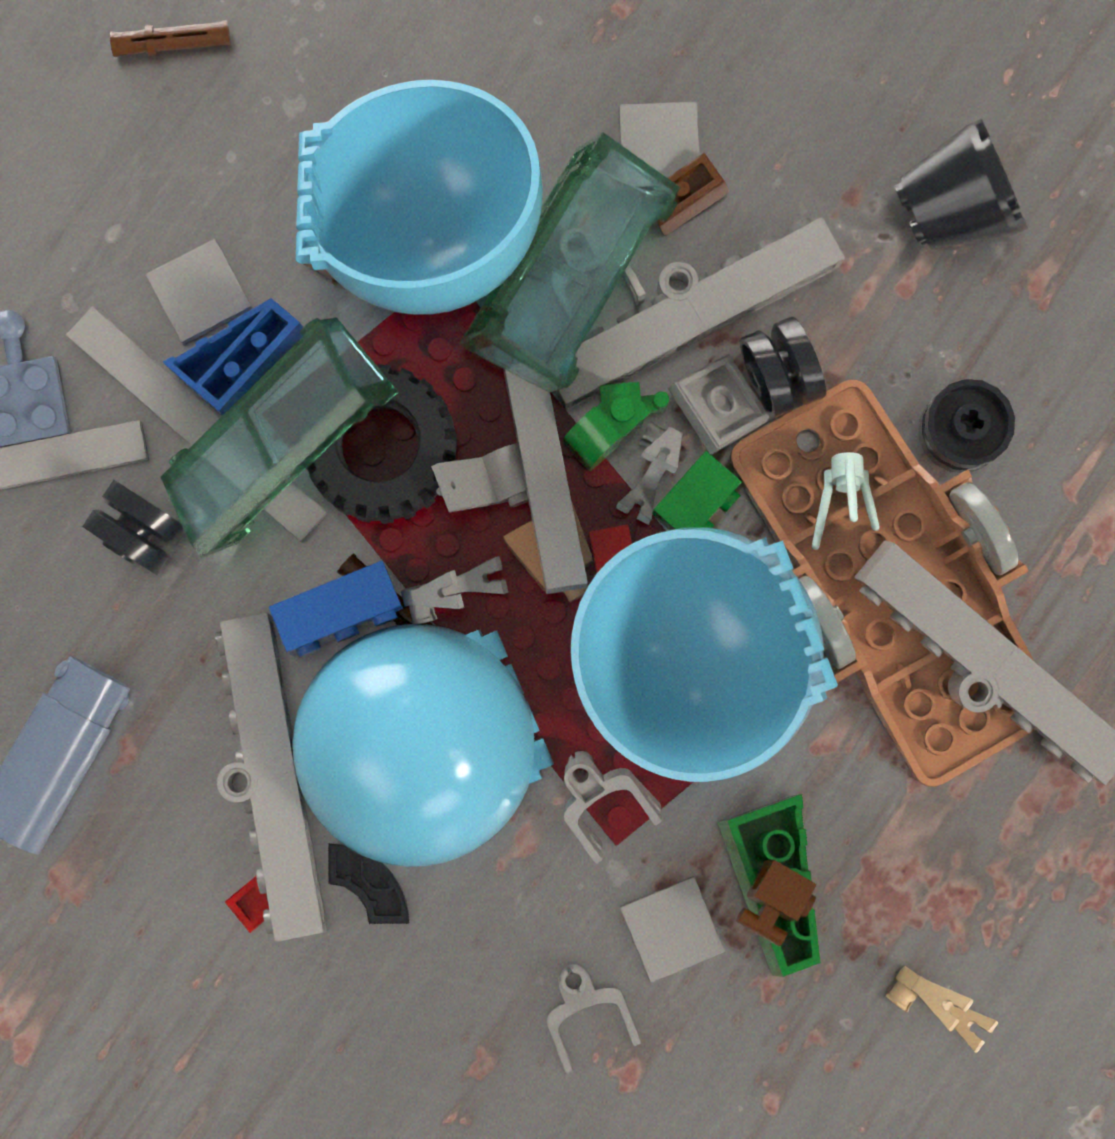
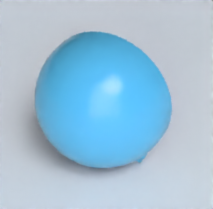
M416 80L398 83L373 91L357 99L332 117L329 122L313 123V130L299 133L298 160L300 163L298 164L297 194L299 197L297 198L296 229L299 232L296 233V261L301 264H311L313 270L326 269L346 290L376 307L393 312L419 315L449 312L467 306L500 286L517 268L532 243L540 219L543 196L541 167L536 146L530 132L517 114L501 100L483 90L466 84L443 80Z
M680 528L645 537L629 545L611 558L595 575L580 601L574 620L571 639L572 670L579 697L588 716L602 736L627 759L655 774L689 782L718 781L741 775L763 764L779 752L800 729L809 715L812 706L827 699L825 691L838 686L828 657L824 658L822 631L816 609L807 590L791 570L794 568L783 540L769 545L766 537L752 541L742 535L720 529Z
M405 624L382 628L368 633L343 647L314 676L304 693L295 720L293 733L294 766L302 794L309 808L325 829L343 845L374 861L395 866H430L460 858L476 850L497 834L521 804L529 784L543 778L540 770L554 764L544 739L541 738L534 741V733L540 731L528 702L525 700L524 692L512 664L504 666L500 661L508 657L497 631L483 636L480 629L465 635L446 627L429 624Z

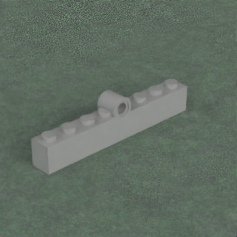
M821 217L811 222L810 218L799 221L789 228L790 234L779 240L775 236H771L761 241L754 247L756 252L745 258L741 254L730 257L720 264L722 270L710 276L706 272L697 274L690 264L681 261L672 262L665 266L660 273L657 285L658 296L651 300L653 306L641 312L637 308L631 309L616 319L618 324L605 331L602 326L597 327L582 336V343L571 349L568 345H563L547 355L549 360L544 362L546 375L562 406L568 410L597 395L600 385L618 384L839 268L845 256L824 218ZM681 280L686 288L682 291H676L670 287L669 282Z
M884 540L854 577L863 585L859 592L876 606H879L881 602L885 603L894 611L889 617L907 632L913 627L923 635L924 638L920 643L935 656L940 657L944 653L954 661L950 667L954 673L948 683V691L953 701L977 713L985 712L994 705L1000 708L1004 703L1014 712L1010 717L1012 721L1028 733L1035 729L1044 738L1040 744L1057 758H1060L1062 754L1066 755L1074 762L1070 769L1087 783L1095 779L1107 785L1115 775V729L895 543ZM977 682V692L969 697L968 691L970 686Z
M262 613L220 621L221 631L215 633L219 655H226L228 671L222 672L223 685L226 695L232 694L235 710L229 711V720L233 735L239 734L242 750L236 751L237 762L226 765L219 772L217 788L224 799L233 803H244L246 813H253L255 829L250 830L249 834L252 851L254 854L260 853L262 869L256 871L260 894L267 893L269 909L263 911L267 934H274V940L278 942L324 933L327 931L304 796L294 766L293 732L273 617L269 613ZM239 773L244 774L247 778V787L242 792H237L232 785L233 778Z

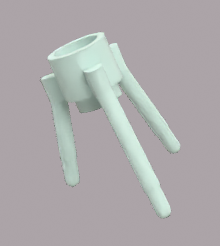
M846 452L834 455L831 458V469L824 471V489L812 541V548L814 550L820 547L833 485H836L837 491L847 493L849 516L852 522L858 520L856 491L860 490L861 487L871 527L874 531H878L880 528L869 485V471L864 470L863 456L858 453Z

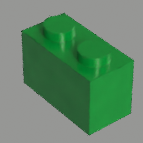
M705 451L653 509L652 514L668 530L713 528L715 525L710 521L711 517L719 508L726 513L741 495L735 490L742 481L710 453Z

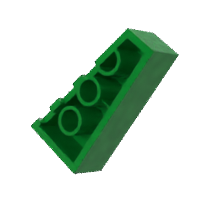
M802 794L789 796L717 822L748 910L755 914H758L761 905L747 898L746 895L765 860H776L812 881L811 871L808 870L806 852L808 843L806 829H804L802 809L804 807ZM813 907L805 918L800 916L798 921H787L778 916L774 925L787 932V936L780 947L758 935L772 976L785 977L821 963L816 916Z

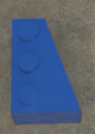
M272 298L229 322V327L212 337L207 338L205 336L195 342V347L178 357L171 356L163 361L176 377L230 424L236 420L310 338L302 324Z
M383 560L269 606L286 652L293 657L299 656V658L321 650V645L334 639L337 642L352 638L359 634L358 628L372 622L375 627L391 622L397 618L395 612L403 609Z

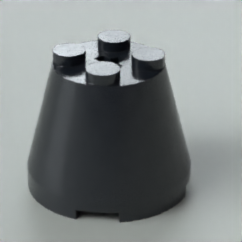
M982 118L966 125L901 176V183L894 185L902 206L906 207L908 212L912 210L916 219L909 223L917 242L921 243L922 247L929 245L930 249L933 250L1012 236L1028 229L1021 212L1014 214V211L1020 209V205L999 155L990 138H988L990 135Z

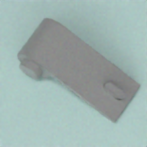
M517 443L497 449L483 457L437 463L431 466L439 488L436 490L437 494L443 496L449 512L508 502L510 507H516L528 502Z

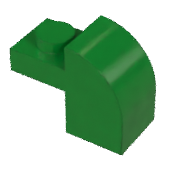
M623 382L598 406H594L571 428L564 437L563 444L591 472L619 447L620 441L645 420L651 411Z

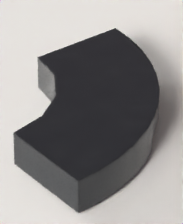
M328 843V884L345 887L357 895L366 908L369 924L410 923L409 909L404 891L394 874L385 864L362 856L343 844Z

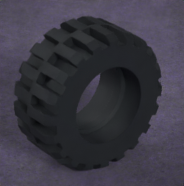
M378 364L377 369L370 370L367 369L366 365L354 368V374L345 377L342 373L333 378L335 384L328 390L323 387L315 396L318 401L314 407H308L304 417L307 423L305 429H301L300 440L303 444L304 452L301 454L304 465L308 470L310 479L321 495L343 514L354 516L359 521L368 523L373 520L386 524L394 523V519L402 517L405 520L416 516L415 512L425 507L427 509L430 507L438 495L436 490L439 488L431 466L437 463L457 460V436L452 416L441 395L438 396L433 386L424 378L419 380L414 377L413 372L401 368L400 371L392 370L390 365ZM374 409H391L401 413L411 422L418 438L417 454L412 465L402 475L384 482L369 481L355 474L347 465L342 451L343 436L350 423L359 415Z

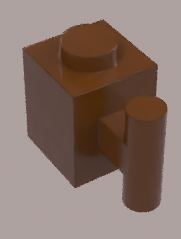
M765 860L746 895L747 898L760 904L761 908L758 914L742 908L736 922L780 947L787 936V932L774 925L778 916L787 921H798L800 916L805 918L815 903L816 896L812 893L817 884L776 860Z

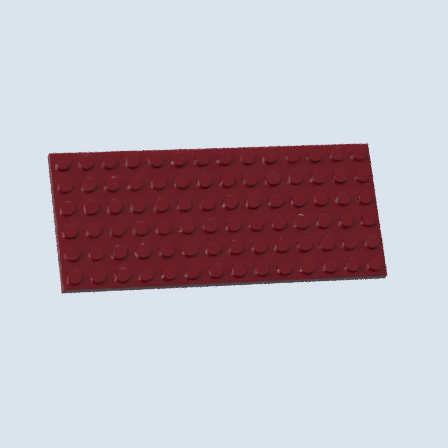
M476 301L449 312L413 315L393 312L265 415L271 425L303 462L301 453L304 451L303 444L300 441L301 429L306 427L307 421L304 417L308 407H314L318 401L315 397L323 387L328 390L335 384L333 378L342 373L346 377L354 374V368L366 365L367 369L370 370L377 369L378 364L390 365L392 370L400 371L401 368L413 372L414 377L419 380L424 378L433 386L437 395H441L452 416L457 436V460L483 457L497 449L517 443L495 324ZM550 391L571 501L592 558L593 554L589 538L590 531L628 524L632 544L645 537L666 531L653 514L649 525L638 520L637 517L641 508L639 504L635 503L628 514L616 508L618 502L632 489L606 458L589 472L563 444L564 437L576 424V421ZM374 409L359 415L347 427L342 441L343 456L349 468L361 478L374 482L389 481L402 475L412 465L418 449L417 433L411 422L401 413L391 409ZM437 495L435 502L427 509L425 507L415 512L416 516L406 520L404 517L394 519V523L382 524L381 521L373 520L368 523L359 521L354 516H347L405 589L429 583L455 570L456 576L464 574L495 557H500L502 570L491 574L487 573V579L490 582L505 579L508 593H456L461 594L464 607L460 609L434 607L438 619L432 622L436 626L446 627L465 635L479 629L483 636L494 631L498 632L508 657L500 661L504 666L512 664L524 692L525 700L528 702L540 730L534 733V741L541 738L544 739L554 762L551 767L563 782L564 770L569 757L572 755L575 758V752L584 751L592 756L594 764L603 775L619 768L629 769L661 804V809L693 783L664 777L633 763L619 753L602 736L588 716L578 694L571 661L572 630L582 597L569 602L564 592L546 594V590L543 591L508 549L503 540V536L532 520L529 501L516 507H510L509 503L505 502L449 512L443 496ZM594 559L593 563L585 568L588 586L596 575ZM578 768V769H577V770H584V771L587 773V770H585V769H583V768ZM629 790L611 792L592 803L586 809L615 846L619 845L650 819Z

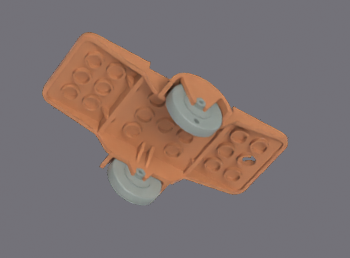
M847 380L826 391L827 395L824 398L808 405L803 404L740 440L730 454V462L776 542L783 540L794 567L792 571L807 590L816 609L822 631L824 658L828 657L837 683L853 673L857 674L865 688L863 690L915 779L925 786L936 787L955 778L1030 733L1023 730L1010 719L1014 712L1004 703L1000 708L994 705L985 712L977 713L954 702L948 691V683L954 673L950 667L954 661L944 653L937 657L920 643L924 636L913 627L907 632L889 617L894 611L885 603L881 602L879 606H876L859 592L863 585L854 577L884 540L895 543L1033 660L1010 617L1005 596L1001 587L1029 572L1025 564L1019 561L1014 540L1004 518L983 491L972 484L970 471L967 469L939 485L937 480L918 463L871 389L859 380ZM809 430L818 436L819 445L814 451L805 452L798 447L797 436L801 431ZM846 452L858 453L863 456L864 470L869 471V485L880 528L878 531H874L871 527L861 487L860 490L856 491L858 520L852 522L849 516L847 493L837 491L836 485H833L820 547L814 550L812 548V541L824 489V471L831 469V458L834 455ZM977 682L970 686L968 691L969 697L977 692Z

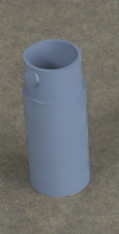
M69 656L67 660L61 662L56 667L54 676L57 677L48 693L43 692L0 766V839L22 850L38 855L47 843L112 729L109 725L117 711L124 710L129 700L128 692L130 688L73 656Z

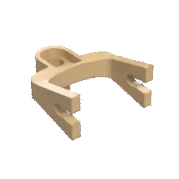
M906 966L895 977L898 982L890 993L885 996L906 1013L915 999L920 997L950 1032L955 1028L976 1053L985 1042L976 1033L970 1031V1026L978 1024V1027L991 1034L998 1025L996 1020L970 1010L969 1007L974 1002L971 998L927 981Z

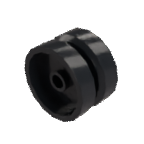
M792 316L775 323L772 326L771 339L760 330L741 337L739 341L740 350L746 370L760 402L770 417L774 419L791 412L794 409V396L805 405H808L827 395L826 384L817 355L805 330L796 318Z
M964 379L949 384L926 405L919 419L918 437L924 453L935 465L949 472L962 473L967 469L973 472L987 466L1008 448L1014 435L1015 415L1010 401L999 388L983 380ZM961 422H965L969 425L970 433L966 432V425Z
M113 480L102 497L106 504L120 512L121 515L116 520L102 510H93L82 527L103 541L102 545L131 564L136 562L157 575L168 557L164 550L150 542L151 538L155 535L169 545H177L188 528L127 487Z

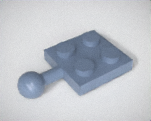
M12 310L0 312V339L4 343L8 364L0 366V448L71 434L57 359L54 356L23 362L19 338L24 332L25 324L21 315Z

